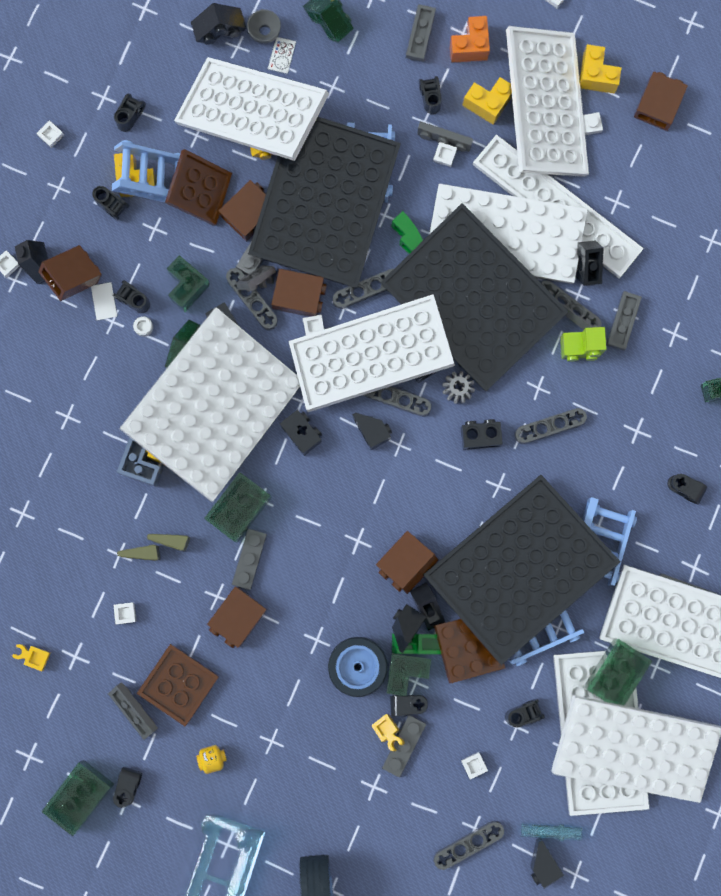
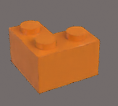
M487 16L468 17L467 35L451 36V63L488 60L490 48Z

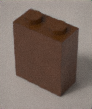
M653 71L633 117L668 131L688 85L679 79L669 78L662 72Z
M251 180L219 210L220 217L246 242L254 235L266 196L263 192V187L257 182L254 184Z
M80 245L43 261L39 269L40 275L60 301L98 284L102 275L99 267L94 265L88 253Z
M279 269L271 304L272 309L308 317L317 316L318 313L322 312L323 302H320L321 295H325L327 284H324V278Z
M406 531L377 562L376 566L380 569L378 573L385 580L389 578L393 581L391 585L398 592L403 590L408 594L424 577V574L439 560L433 552L409 531Z
M235 586L207 625L210 627L209 631L215 636H223L226 639L224 642L234 649L235 646L240 648L264 616L267 609Z

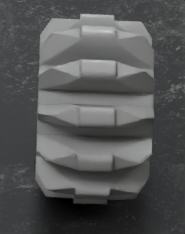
M460 371L459 377H457L455 372H452V378L446 376L447 382L442 384L444 388H448L443 391V394H450L447 397L448 401L452 397L455 398L454 404H457L459 398L461 403H465V397L471 399L470 393L475 391L474 388L470 387L474 385V381L468 382L470 375H466L463 378L462 371ZM456 384L462 386L460 392L458 389H454Z

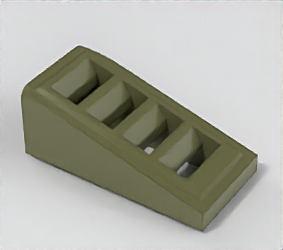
M147 535L150 541L183 552L186 551L190 541V537L186 535Z
M157 545L117 552V555L123 558L161 560Z

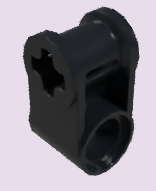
M438 76L427 80L419 79V88L425 111L431 115L437 114L441 109L442 101ZM435 101L437 104L432 105L429 102Z
M127 93L114 114L118 129L123 132L130 131L138 117L143 113L146 103L138 101L130 93ZM127 118V121L120 122L121 119Z
M97 186L92 192L96 204L117 221L123 210L129 207L127 202L104 186ZM100 194H107L105 199H98Z
M123 280L117 293H113L112 296L138 313L147 312L150 308V302L147 297L130 283ZM138 300H144L141 306H136Z
M685 474L673 475L667 482L668 488L671 491L698 505L707 489L705 484ZM679 479V483L681 484V486H677L678 483L676 482V480Z
M422 695L390 696L391 716L424 713L428 706L427 699ZM417 699H420L425 704L420 710L417 709V706L413 705Z
M536 698L508 710L505 714V721L508 725L518 728L542 720L545 716L541 713L538 705L539 700ZM517 712L520 719L517 723H512L511 715Z
M122 767L113 796V802L117 807L123 808L133 803L142 779V772ZM125 793V797L128 798V800L122 802L123 799L120 798V795Z

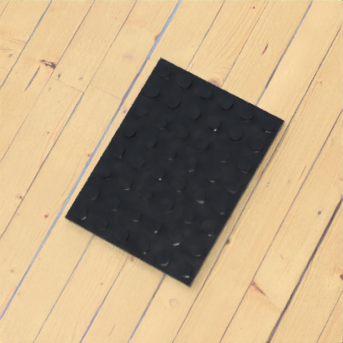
M317 117L295 161L277 156L248 255L357 289L401 143Z
M463 203L380 282L401 305L434 294L453 359L485 392L569 312Z
M539 475L424 574V577L502 666L621 561L542 475Z

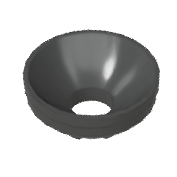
M262 9L254 12L249 17L247 29L252 39L256 42L270 43L278 37L281 23L279 17L274 12ZM262 27L270 29L267 35H262L259 31Z

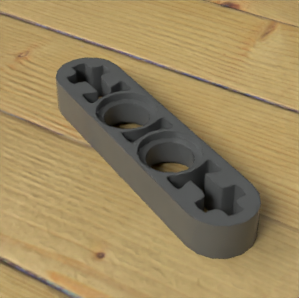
M237 268L230 269L226 274L229 285L265 330H273L278 323L276 315L256 289L247 297L241 295V290L236 288V280L231 281V275L239 274V280L244 278L245 275ZM255 302L263 304V308L260 311L252 309V305ZM264 312L269 319L273 318L272 325L264 324L266 322L262 315Z
M393 269L359 282L357 288H361L364 291L361 297L354 296L353 291L356 288L350 286L337 291L333 295V304L338 309H344L387 291L382 285L380 289L373 290L370 284L375 280L381 282L383 280L382 277L385 278ZM350 291V296L353 299L352 301H350L349 297L344 300V304H341V302H336L338 300V296L341 295L342 298L347 297V292Z
M547 280L541 283L552 295H555L557 300L562 299L565 302L562 305L569 311L565 316L584 330L585 328L601 327V320L555 284ZM573 310L578 311L580 316L576 315Z
M391 386L380 389L378 397L374 396L376 392L363 395L369 399L422 417L428 415L431 410V403L427 399ZM382 391H391L392 397L389 400L383 399L381 397ZM402 396H407L410 399V403L407 406H402L399 403V399ZM413 399L417 400L415 404L421 405L425 403V407L428 409L420 412V408L414 406V410L410 408L413 404Z
M576 408L523 425L516 430L515 439L518 443L526 444L581 426L585 423L587 414L583 409ZM575 413L582 415L580 422L573 420L570 422L571 426H569V418L574 417ZM555 419H563L565 422L564 427L557 428L554 424ZM544 424L547 428L546 433L539 434L536 430L537 425ZM530 427H533L532 430L536 437H533V434L528 435L526 440L523 437H519L521 430L526 433L531 431Z
M490 821L440 849L434 855L435 866L440 870L448 869L498 841L504 835L503 826L498 821ZM492 826L500 827L498 835L495 836L494 833L488 835L490 840L487 841L482 831L485 830L486 833L492 831ZM475 835L483 837V842L479 846H475L472 843V838ZM459 844L464 845L466 848L465 853L461 856L454 852L455 847ZM451 849L455 860L452 861V858L449 857L446 859L445 865L438 863L437 861L440 860L439 856H448V850Z

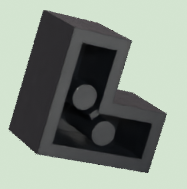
M212 3L191 21L196 42L205 43L206 45L213 44L221 35L230 36L231 38L238 37L246 29L241 8Z

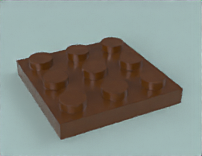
M184 149L181 151L165 203L212 226L216 225L220 215L219 210L222 208L232 173Z
M461 619L434 626L449 683L505 669V664L501 666Z
M170 644L137 694L186 727L219 676Z

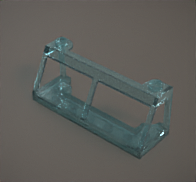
M206 815L201 824L202 833L206 837L186 896H199L204 879L228 886L227 896H244L265 832L218 815ZM222 827L237 833L235 838L238 841L237 849L241 851L231 882L207 875Z

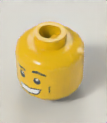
M217 745L202 748L199 751V755H196L200 771L203 770L206 774L222 770L224 767L223 762L227 761L224 750H220Z

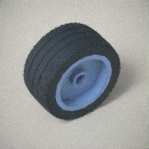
M352 637L340 642L334 648L328 661V672L333 685L340 692L352 697H364L375 692L384 682L387 674V660L382 649L372 640L364 637ZM356 663L362 666L359 671L354 669Z
M329 855L300 857L301 896L333 895Z

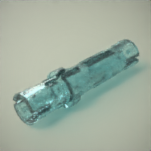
M521 824V837L559 839V841H564V839L582 840V827H564L562 824H559V826Z

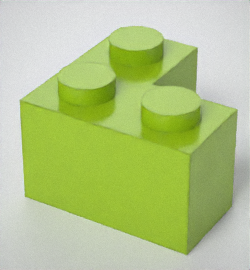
M605 327L585 328L583 332L563 333L560 337L562 359H567L568 362L578 361L579 358L594 361L606 351Z

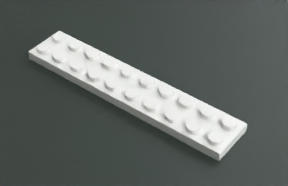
M498 135L491 140L473 162L477 169L512 196L588 209L582 242L596 240L604 247L603 267L619 279L644 249L548 174L519 173L517 150Z

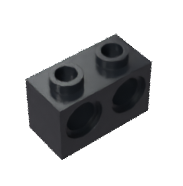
M495 419L484 420V423L476 424V421H467L465 425L461 426L463 450L495 448L503 445L501 422H495ZM493 429L496 436L489 438L486 435V430ZM470 430L476 432L477 438L474 440L469 439L467 432Z

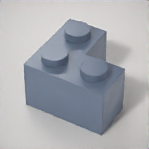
M129 438L117 473L157 487L163 469L160 466L146 462L148 452L133 439Z

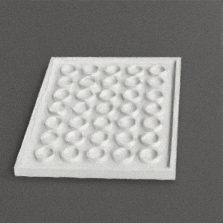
M216 307L119 429L213 502L299 389V379L293 371Z

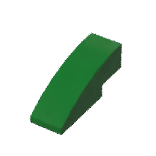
M403 211L392 221L391 227L402 237L399 245L410 254L423 241L418 229Z
M392 634V653L441 654L437 634H416L404 653L399 651L395 635Z

